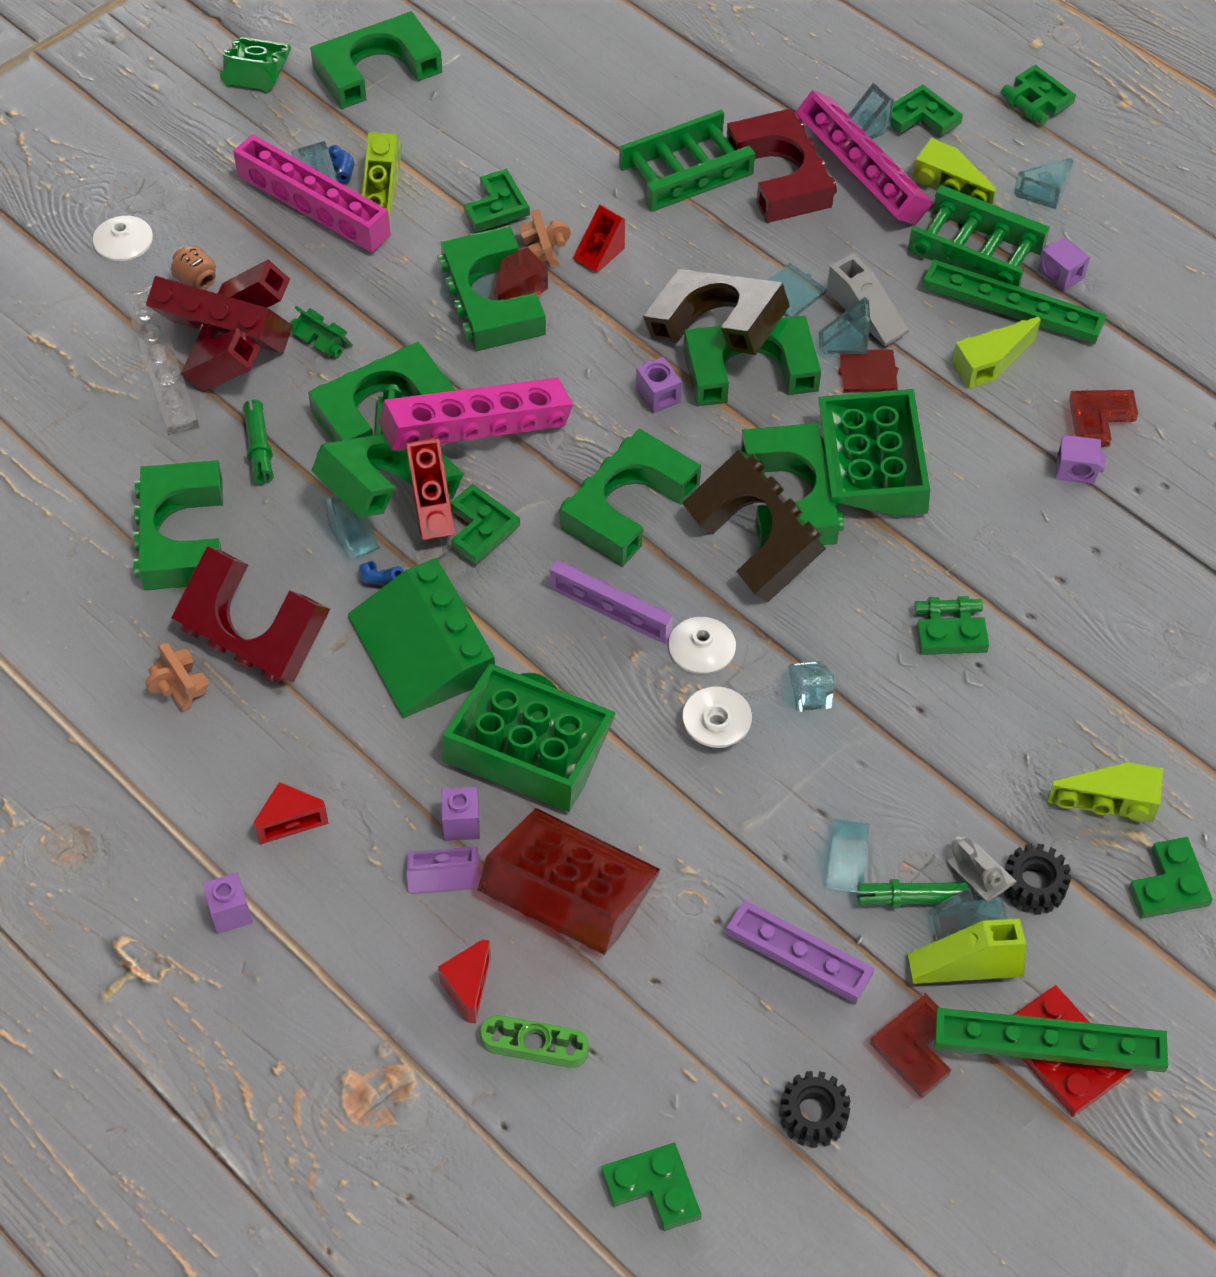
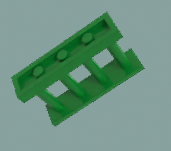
M722 109L619 147V168L621 171L636 167L647 182L646 205L651 212L754 174L755 152L750 146L735 151L723 135L724 112ZM712 139L724 155L710 160L698 143ZM687 148L698 165L684 169L673 152ZM661 157L673 174L659 179L647 162Z
M940 185L936 191L932 212L936 215L926 230L913 226L908 251L930 260L935 259L1020 287L1024 272L1020 265L1029 251L1038 255L1041 254L1046 246L1050 227ZM947 219L963 225L953 241L937 235ZM974 230L990 236L980 252L964 246ZM1001 240L1018 246L1008 263L992 257Z

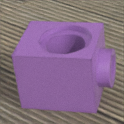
M1063 237L1055 243H1049L1044 247L1040 254L1041 260L1038 271L1064 292L1085 278L1090 257L1066 237Z
M665 357L648 361L636 367V389L653 414L681 403L682 382Z
M1062 435L1057 453L1056 480L1094 484L1098 472L1104 471L1106 453H1101V439Z
M477 787L442 789L444 841L480 839Z
M238 872L202 883L217 934L253 923Z

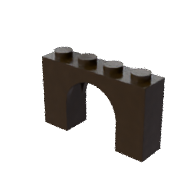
M678 269L643 315L652 340L678 343L684 335V330H687L692 322L703 313L720 307H734V310L721 326L728 350L756 355L784 316L790 304L783 282Z
M738 450L682 504L699 526L712 534L743 507L754 503L768 505L772 515V529L769 538L736 572L756 596L769 602L826 548L819 540L822 536L820 531L810 521L805 524L800 518V515L803 513L800 507L792 499L789 498L786 501L781 495L784 488L772 476L767 478L762 472L766 468L764 464L754 454L748 457Z

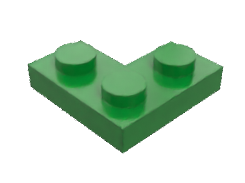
M923 84L882 109L881 118L900 133L922 121L941 136L961 124L963 117L962 113Z
M507 168L481 176L480 185L487 197L464 204V213L475 233L530 215V207Z
M473 483L450 502L451 511L468 523L462 531L451 539L452 548L475 565L520 526V518Z
M1183 837L1154 843L1151 851L1161 875L1132 880L1129 886L1140 918H1149L1210 906L1213 898L1189 838Z
M675 1142L601 1166V1172L614 1207L651 1195L664 1231L701 1219L702 1214Z

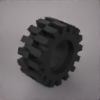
M1032 843L1026 844L1024 851L1021 847L1017 848L1014 855L1011 854L1005 866V870L1017 882L1005 890L1004 895L1006 899L1013 897L1011 905L1015 908L1020 903L1024 905L1022 912L1028 913L1029 908H1034V915H1041L1043 908L1046 913L1052 912L1054 906L1058 908L1065 898L1071 882V875H1069L1070 866L1069 864L1063 865L1066 858L1062 854L1056 858L1054 856L1056 849L1050 847L1048 852L1043 851L1044 844L1039 843L1036 850H1033ZM1026 870H1038L1049 878L1050 884L1046 888H1034L1023 880V873Z
M807 1071L804 1078L798 1074L794 1077L793 1083H787L784 1093H782L779 1108L781 1126L783 1129L788 1128L787 1135L791 1139L797 1136V1144L804 1146L805 1141L811 1142L810 1148H817L818 1142H822L824 1147L828 1146L831 1143V1139L837 1141L841 1137L842 1131L844 1132L847 1126L851 1109L849 1108L850 1097L849 1095L845 1096L846 1088L843 1084L839 1087L836 1085L837 1078L831 1076L830 1080L824 1079L826 1072L819 1071L818 1077H813L812 1071ZM809 1097H817L827 1103L830 1113L822 1121H810L802 1115L800 1104Z

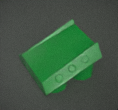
M240 37L232 42V49H226L223 52V71L220 77L228 88L230 85L261 89L267 94L275 84L291 51V46L289 44Z

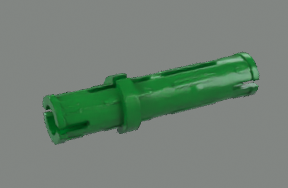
M253 399L251 400L253 410H250L249 401H246L243 405L249 442L247 457L252 463L253 480L258 484H265L264 473H266L268 483L274 478L271 467L273 452L267 440L263 403Z
M890 879L889 883L858 882L857 891H860V893H872L857 894L858 906L890 904L891 908H899L900 904L968 905L969 896H965V894H954L969 893L967 881L900 883L898 879Z

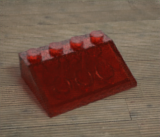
M535 808L486 856L477 890L493 900L521 912L526 917L533 918L554 929L556 932L586 945L589 949L605 955L622 935L658 877L660 869Z

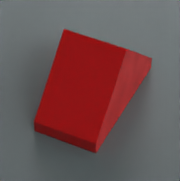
M599 204L573 259L595 272L603 269L625 249V218Z
M279 782L256 817L254 824L261 845L329 824L323 800Z
M482 939L438 966L440 983L469 1023L476 1024L491 960L490 940Z

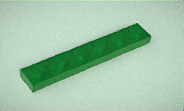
M933 259L922 285L924 289L1019 320L1039 317L1041 319L1039 326L1096 344L1107 316Z
M938 1007L935 1013L934 1049L1164 1073L1168 1068L1167 1031Z

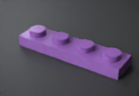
M556 560L550 568V589L664 644L668 641L672 633L673 616L668 614L663 608L653 607L639 600L631 593H624L610 586L602 579H595L582 573L573 565H566Z
M746 900L742 902L726 928V935L855 1004L858 1002L874 973L875 968Z

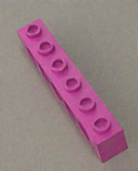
M814 90L808 94L795 114L897 219L916 225L934 202L831 97Z
M254 134L233 150L238 177L372 253L391 236L387 209Z
M557 377L384 400L378 423L391 449L399 450L407 449L406 443L437 437H439L440 444L563 427L566 426L573 403Z

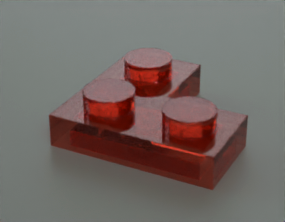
M1081 390L1070 392L1069 403L1076 437L1101 439V447H1109L1112 438L1108 422H1136L1138 410L1134 390Z
M926 993L870 1039V1045L921 1098L949 1077L951 1069L928 1046L934 1040L935 1013L937 1007H940Z

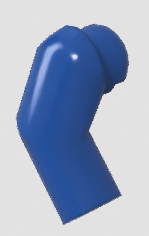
M332 145L327 149L326 156L329 158V162L338 169L336 179L340 183L346 184L352 176L354 159L348 152L341 150L338 145Z
M374 561L363 563L359 566V571L362 575L360 578L366 584L385 586L404 572V569L399 566L377 571V565Z

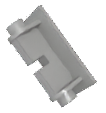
M958 836L952 841V851L955 857L947 861V863L986 902H989L1017 883L978 843L973 844L968 837Z

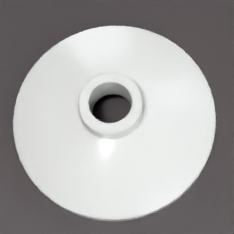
M117 216L108 219L98 226L93 235V245L96 252L103 258L111 261L135 259L144 254L150 248L153 241L150 226L144 220L134 216Z
M693 617L681 622L673 629L669 637L668 648L672 660L681 669L692 674L709 675L723 670L730 664L735 655L736 642L731 630L722 622L709 617ZM704 638V639H707V640H706V641H700V640H698V639Z
M708 687L697 691L687 700L683 709V724L686 731L695 741L708 747L722 748L738 743L747 735L752 723V712L748 702L736 691L725 687ZM720 721L722 724L716 725L711 722Z

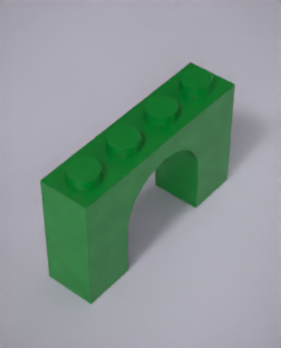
M412 11L310 47L313 69L340 109L367 100L365 80L356 67L361 60L374 55L396 57L407 66L417 82L443 73L441 50Z
M511 226L441 241V254L437 255L438 265L441 273L446 272L448 276L445 278L449 295H455L454 307L458 318L463 317L464 323H462L465 339L466 341H472L475 352L546 335V315L537 293L498 301L483 298L472 289L474 283L484 276L519 268V247Z
M806 315L781 318L757 353L767 355L778 363L783 373L788 395L819 392L821 368ZM721 326L684 330L683 351L696 405L705 406L727 403L729 381L724 364L728 359L740 353L728 350Z
M418 341L409 346L402 347L383 358L376 359L361 368L347 372L326 384H321L315 389L308 391L312 414L332 442L373 435L372 428L362 416L358 407L367 397L383 392L390 384L397 385L402 394L409 397L456 390Z
M818 423L742 429L741 452L748 457L754 454L766 467L762 471L763 473L790 472L800 476L810 485L812 492L802 500L795 502L803 511L800 518L805 524L810 521L820 531L822 536L819 540L823 545L837 544L839 531L844 530V518L842 511L837 512L836 505L838 503L831 500L823 435L821 436ZM758 505L756 509L755 529L759 549L766 543L772 529V515L768 505Z
M639 428L631 437L628 436L622 441L619 449L611 457L608 456L603 460L599 470L592 477H587L582 482L580 489L572 497H567L563 501L559 510L561 529L623 567L642 547L643 527L612 508L606 500L608 496L622 486L641 484L659 491L682 505V502L700 485L701 465Z
M384 434L321 444L311 470L359 518L384 514L395 489V486L378 470L395 474L411 485L407 449L392 450ZM442 453L449 500H452L464 473Z
M219 460L140 466V479L135 480L136 498L140 499V505L134 506L136 525H139V531L134 532L135 550L139 551V558L133 559L135 578H141L144 591L187 587L206 547L210 546L222 550L219 538L178 541L169 539L159 532L165 519L179 510L223 505V478Z

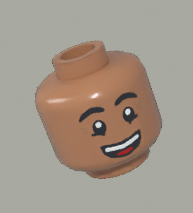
M182 247L174 253L171 272L180 283L203 290L211 286L216 278V265L200 247Z

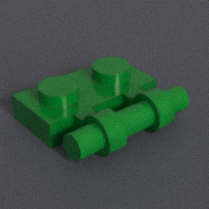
M1036 64L1015 77L1014 86L1016 88L1013 89L1006 84L1000 91L1007 98V103L1013 107L1018 106L1025 112V116L1031 121L1036 120L1041 125L1045 124L1049 118V115L1044 112L1045 110H1048L1055 116L1072 105L1076 97L1075 93ZM1029 96L1034 102H1030L1025 97Z
M958 596L957 600H940L939 597H928L927 601L914 602L915 614H928V619L918 620L916 626L920 655L988 652L989 640L985 617L971 618L970 613L983 611L982 599H969V596ZM940 613H957L958 618L941 619Z

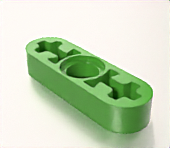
M503 1015L491 1016L481 1026L482 1044L487 1051L493 1054L567 1068L581 1066L589 1055L588 1039L583 1032L577 1029ZM497 1028H502L505 1036H501L499 1041L492 1040L491 1033H495ZM515 1030L519 1031L518 1046L513 1045ZM532 1033H538L545 1038L546 1042L540 1049L532 1050L525 1046V1038ZM552 1037H555L557 1039V1045H555V1053L550 1052L552 1048ZM570 1042L577 1043V1050L574 1051L573 1055L566 1054L565 1047H568Z

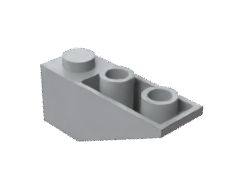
M854 253L830 265L827 292L884 346L909 332V329L874 272Z

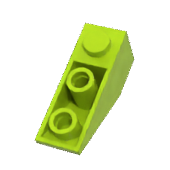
M368 132L362 196L387 209L390 220L400 170L402 144L398 134Z
M931 138L915 160L912 180L935 190H938L940 185L994 205L997 189L958 148Z
M1035 317L1029 320H1021L1016 324L993 329L987 333L967 337L956 342L952 364L967 388L970 389L996 381L1036 340L1041 319Z
M1126 762L1054 780L1047 803L1056 804L1065 809L1078 808L1089 810L1098 815L1111 814L1127 817L1136 822H1153L1161 803L1163 768Z
M1020 918L981 921L908 953L907 958L912 983L1024 977L1027 944Z

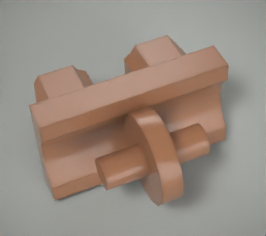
M540 210L531 211L533 221L519 226L525 245L540 240V242L525 247L528 257L533 266L548 261L551 268L557 267L559 262L553 245L563 247L570 238V228L566 223L558 222L557 220H552L547 227L543 222Z
M168 643L158 645L160 657L148 669L150 676L145 682L146 687L154 694L162 692L164 696L171 695L181 711L191 709L193 698L206 694L209 684L208 679L203 672L191 675L187 673V671L192 670L194 663L193 657L187 648L173 651Z

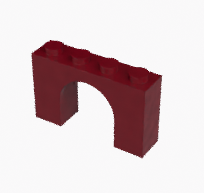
M792 108L727 123L726 139L735 151L750 146L755 152V159L769 156L781 157L793 162L799 168L792 174L758 182L756 204L766 223L832 208L833 197L837 193L836 182L833 177L828 175L823 158L817 155L812 138H808L802 120L797 118Z
M268 259L223 282L217 294L268 308L282 300L290 278ZM203 324L181 374L201 391L206 392L250 371L260 346L238 327L227 332Z
M158 276L154 277L146 302L147 307L168 320L198 330L201 329L202 324L227 332L238 327L257 343L260 348L284 354L293 326L269 308Z
M207 546L171 619L182 624L180 630L196 638L202 635L209 639L207 645L222 653H225L226 650L236 654L234 660L249 668H252L253 665L263 669L261 675L276 683H280L281 679L294 682L330 608L304 594L289 590L269 629L256 638L244 639L233 627L230 617V605L234 593L249 565L222 550Z

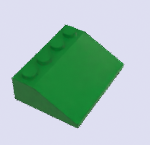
M914 389L818 397L832 502L894 516L927 514L929 512L930 485Z
M437 557L406 569L348 613L351 624L402 718L472 690L489 663L495 665L493 653Z
M489 663L443 734V762L570 812L587 782L614 720L615 712Z

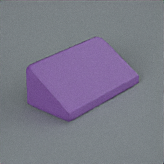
M478 847L408 852V891L413 894L479 888L481 882Z

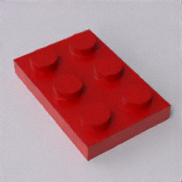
M1054 985L1014 1014L1016 1016L1090 1023L1057 985ZM1022 1058L1072 1117H1075L1129 1077L1132 1069Z

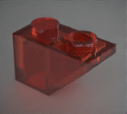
M527 246L502 259L494 291L495 300H507L533 293L540 295L548 289V268Z

